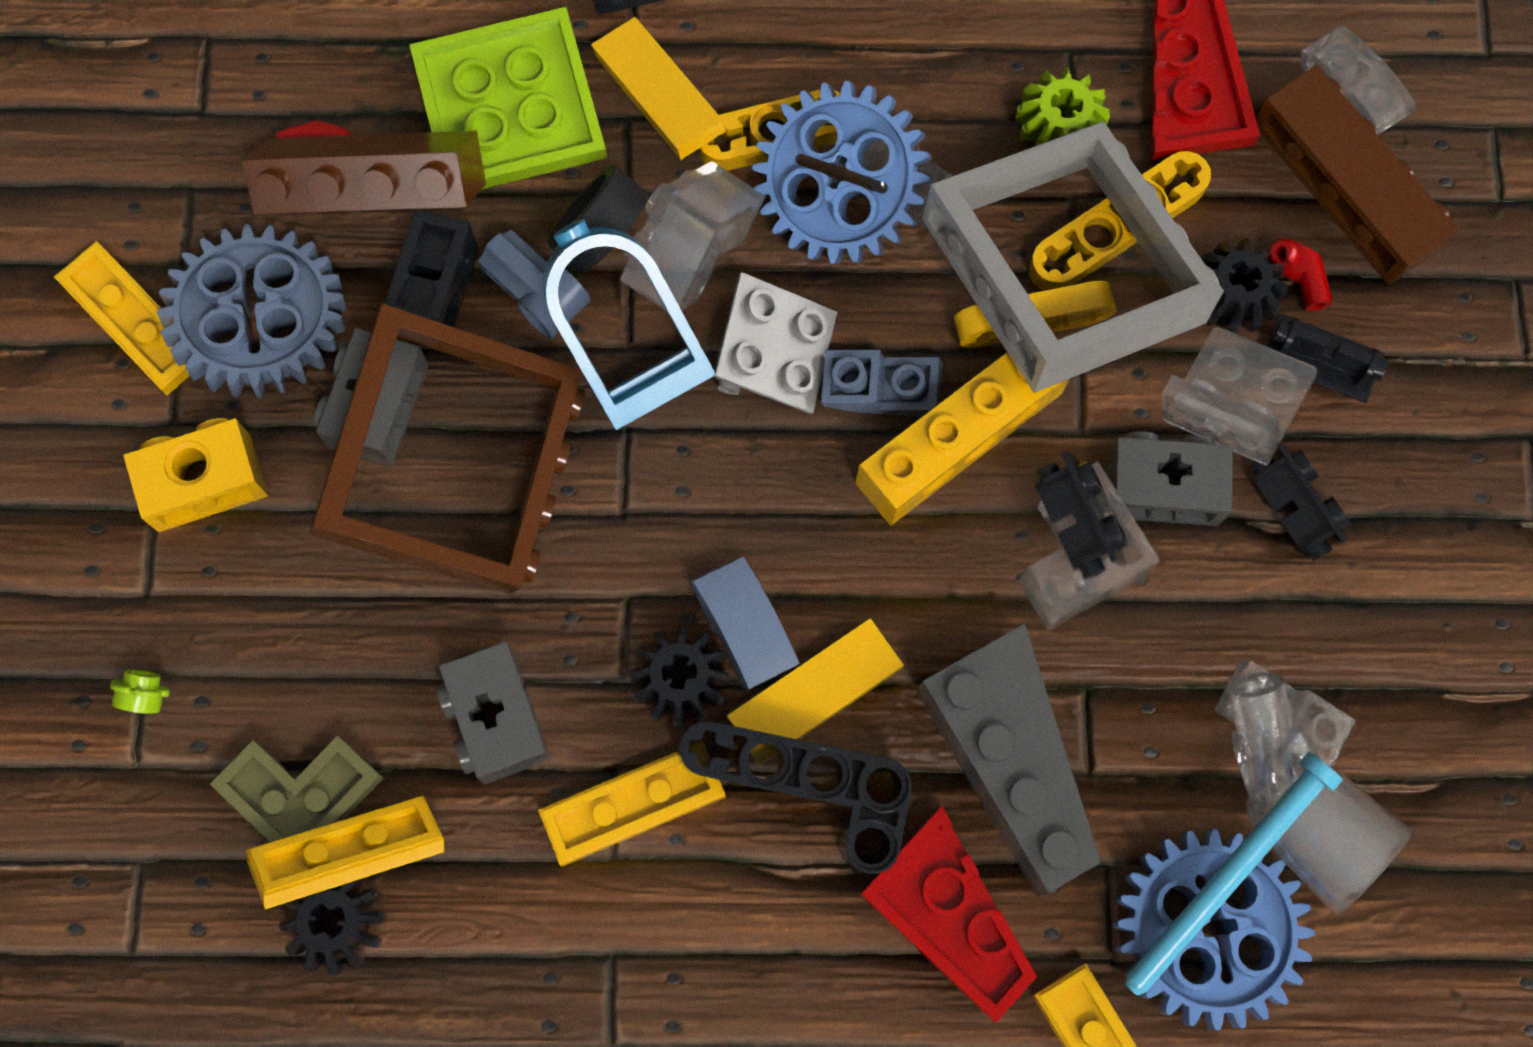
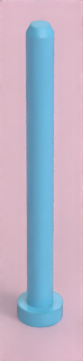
M1308 751L1298 763L1304 769V772L1128 973L1125 985L1137 996L1144 994L1151 988L1322 789L1326 787L1334 792L1343 779L1333 769Z

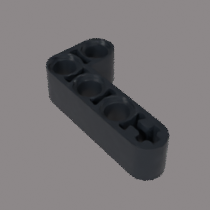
M716 722L696 723L689 726L680 735L677 742V756L681 765L688 772L712 779L843 805L844 811L838 837V849L842 859L849 866L868 874H879L888 870L896 862L901 848L911 796L910 776L908 771L899 762L879 756ZM704 732H709L712 734V744L725 748H734L733 736L742 738V742L735 754L736 773L729 774L726 772L731 762L728 759L712 757L708 758L705 767L697 765L698 755L689 751L690 741L701 740ZM759 744L771 746L779 757V765L776 772L765 779L756 777L748 766V756L751 750ZM819 756L829 758L836 768L834 783L823 791L815 789L807 778L809 764ZM882 768L893 779V791L887 800L877 803L868 795L866 781L874 770ZM874 828L881 836L882 849L875 859L861 861L854 850V842L862 830Z

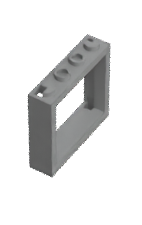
M1104 122L941 180L930 186L922 220L1033 393L1207 323L1224 291L1219 285L1215 272L1204 264L1190 244L1184 228L1180 224L1175 223L1160 202L1154 186L1143 178L1129 158L1125 145L1121 141L1116 140ZM1087 168L1174 294L1057 340L973 210Z

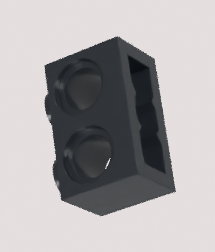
M415 209L385 304L455 327L479 251L470 222Z

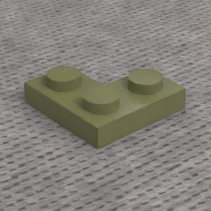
M337 735L297 778L282 766L263 746L252 740L210 785L269 842H273L345 820L384 777Z

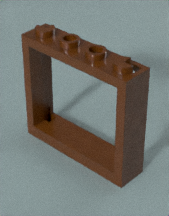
M382 303L373 324L309 535L508 594H512L522 588L523 581L531 583L541 554L539 550L533 549L538 527L547 528L556 501V496L548 494L553 474H562L570 452L571 443L563 441L568 420L576 422L585 398V390L578 388L582 370ZM397 337L555 389L506 565L342 516Z

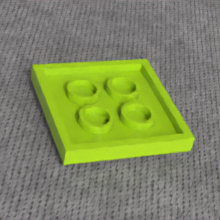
M566 7L409 44L431 132L477 130L486 185L482 189L607 159L606 147Z

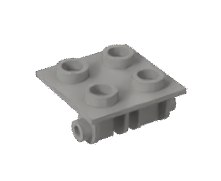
M740 272L714 371L716 375L713 376L719 381L718 390L726 394L738 395L740 388H744L800 411L813 414L824 371L825 350H829L837 311Z

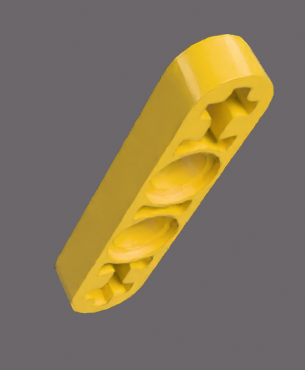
M1180 151L1169 156L1142 174V176L1154 186L1160 202L1173 219L1194 205L1203 196L1211 179V169L1207 161L1199 154L1191 151ZM1176 173L1180 176L1190 173L1194 177L1191 186L1187 182L1181 183L1172 189L1167 197L1164 189L1170 186ZM1106 198L1036 246L1029 264V276L1033 284L1043 291L1071 286L1138 241L1112 203ZM1091 225L1104 226L1112 234L1113 243L1105 248L1091 246L1084 237V229ZM1071 246L1073 247L1076 254L1067 260L1062 271L1063 274L1057 269L1049 272L1044 269L1047 256L1053 261H1058L1069 253Z

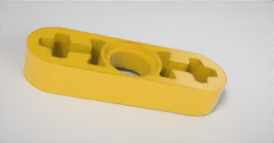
M820 89L809 92L816 101L820 100ZM834 90L836 96H840V92ZM800 95L720 114L719 116L723 119L726 130L721 135H724L725 140L730 142V150L721 152L719 146L714 145L713 139L698 149L702 162L710 169L729 171L768 161L769 155L761 151L757 147V143H773V141L765 139L760 134L759 127L770 119L781 120L785 123L787 118L782 111L781 105L785 103L800 110L803 108ZM833 124L823 125L817 130L814 138L815 148L837 142L838 134ZM750 127V141L752 144L750 147L746 146V136L743 137V128Z
M1091 281L1028 294L1052 332L1095 324L1110 318L1117 311L1110 283L1107 281ZM977 305L965 308L954 316L956 330L962 347L977 348L1001 343Z

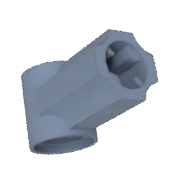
M509 230L506 233L497 234L485 246L482 256L478 259L480 269L517 302L516 305L519 311L538 332L552 340L559 333V330L550 315L544 298L543 274L547 262L514 231ZM564 269L559 281L558 299L560 307L570 322L591 302V298L579 281Z

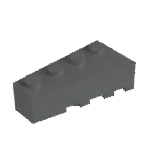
M1025 623L925 679L917 690V695L1036 896L1040 897L1054 891L1101 863Z

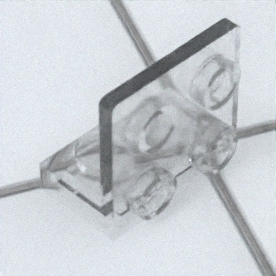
M1215 327L1212 329L1185 379L1172 374L1162 392L1163 420L1196 436L1211 437L1215 440V444L1233 445V452L1268 466L1317 375V368L1223 328Z

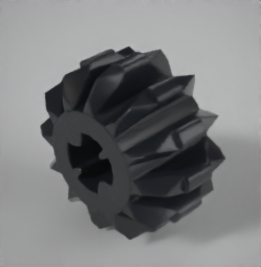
M1248 237L1240 240L1236 248L1224 240L1217 244L1213 253L1207 252L1200 257L1204 264L1215 272L1219 285L1224 290L1207 321V326L1216 324L1220 319L1225 321L1228 335L1236 333L1241 324L1251 333L1260 328L1263 324V319L1267 321L1269 319L1272 320L1280 311L1278 301H1281L1286 295L1288 285L1278 280L1284 272V263L1269 264L1266 261L1270 254L1269 246L1255 253L1251 251Z
M679 626L676 630L677 643L669 644L666 635L662 631L654 633L655 643L659 651L656 653L643 646H640L636 651L637 657L649 667H636L630 670L631 681L647 684L634 694L637 704H646L657 699L650 711L651 719L656 722L663 718L668 708L673 709L672 722L675 728L683 727V710L691 709L698 723L706 721V712L701 702L704 700L714 707H721L724 703V698L712 687H721L730 683V674L728 672L714 670V668L725 661L724 651L717 649L704 654L710 642V636L705 632L698 635L692 645L688 644V633L685 626ZM676 665L687 666L688 675L697 674L696 678L686 679L684 689H674L672 679L664 681L665 675H674Z
M363 878L306 896L305 900L300 898L284 903L288 908L298 911L296 919H285L279 922L280 931L298 933V936L288 943L285 950L288 955L292 956L307 950L303 961V968L305 970L316 971L325 961V968L329 975H340L344 967V956L354 967H361L366 963L365 956L359 947L361 943L372 948L380 947L382 939L377 935L368 933L369 924H383L387 921V915L383 912L367 911L380 898V893L377 889L370 888L359 894ZM328 910L343 912L345 915V921L337 922L338 925L344 926L339 934L323 932L322 923L329 922L328 919L323 918Z

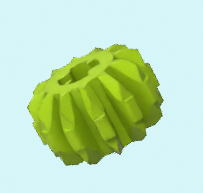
M1069 67L1061 72L1059 79L1046 70L1040 75L1037 84L1029 83L1025 87L1021 98L1023 102L1018 105L1015 118L1016 122L1022 125L1019 133L1021 142L1036 141L1035 146L1101 122L1107 125L1110 118V109L1103 107L1106 98L1104 95L1105 89L1089 90L1091 84L1090 73L1077 81L1072 79Z

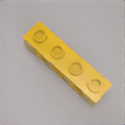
M1007 352L859 465L855 484L887 523L892 526L1063 393L1070 379L1033 393Z

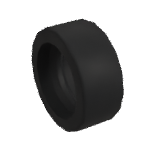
M613 164L605 168L583 189L561 216L547 240L548 246L554 250L558 244L553 235L563 227L579 219H584L589 228L609 227L626 233L644 208L648 198L647 192L617 165ZM599 246L585 250L574 257L569 264L579 273L586 272L599 263L614 247Z

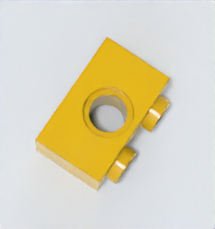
M226 418L207 420L199 424L195 432L176 438L170 436L152 438L142 443L140 450L123 455L141 519L160 533L269 496L251 435L236 418L231 420ZM198 461H206L205 471L199 478L185 481L186 471L192 464Z

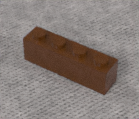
M1318 65L1266 99L1256 116L1259 132L1388 286L1436 254L1459 230L1451 221L1447 209L1440 202L1433 200L1418 183L1412 168L1405 161L1398 159L1382 141L1376 126L1359 114L1347 100L1341 85L1336 80L1329 78Z
M477 130L269 138L241 160L254 214L467 207L486 185Z

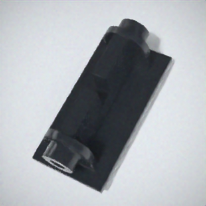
M1279 313L1260 363L1366 404L1375 379L1380 380L1385 373L1388 359L1383 358L1384 353L1378 349L1369 348L1301 322L1297 318H1291Z
M1281 443L1278 445V448L1284 457L1274 462L1269 454L1250 466L1255 474L1252 481L1258 486L1274 511L1279 510L1291 501L1295 502L1299 510L1282 519L1281 522L1298 546L1301 555L1308 553L1314 562L1333 550L1327 541L1337 535L1343 544L1349 542L1342 530L1352 524L1333 496L1325 501L1321 500L1310 483L1320 476L1301 448L1290 454L1286 446Z
M1066 451L1061 455L1067 467L1060 470L1057 463H1051L1038 469L1035 472L1038 482L1034 486L1051 521L1056 523L1073 514L1077 522L1057 532L1073 571H1080L1084 580H1087L1106 571L1102 562L1105 559L1110 558L1112 563L1120 566L1126 565L1127 561L1121 549L1129 546L1127 537L1114 514L1105 517L1096 497L1104 492L1103 486L1089 460L1080 463L1077 457Z

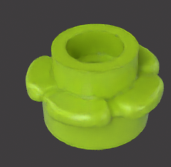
M127 669L124 670L123 678L111 681L110 689L114 690L111 705L129 712L159 713L163 697L170 696V689L159 685L161 675L157 673Z

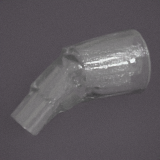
M1255 673L1243 676L1232 682L1228 689L1235 730L1232 732L1233 749L1248 794L1247 815L1254 828L1304 772V769L1298 763L1308 751L1324 762L1306 730L1296 727L1284 679L1275 673ZM1334 770L1343 779L1341 784L1334 792L1324 787L1272 849L1335 916H1339L1387 868L1407 844L1414 831L1377 803L1343 773Z

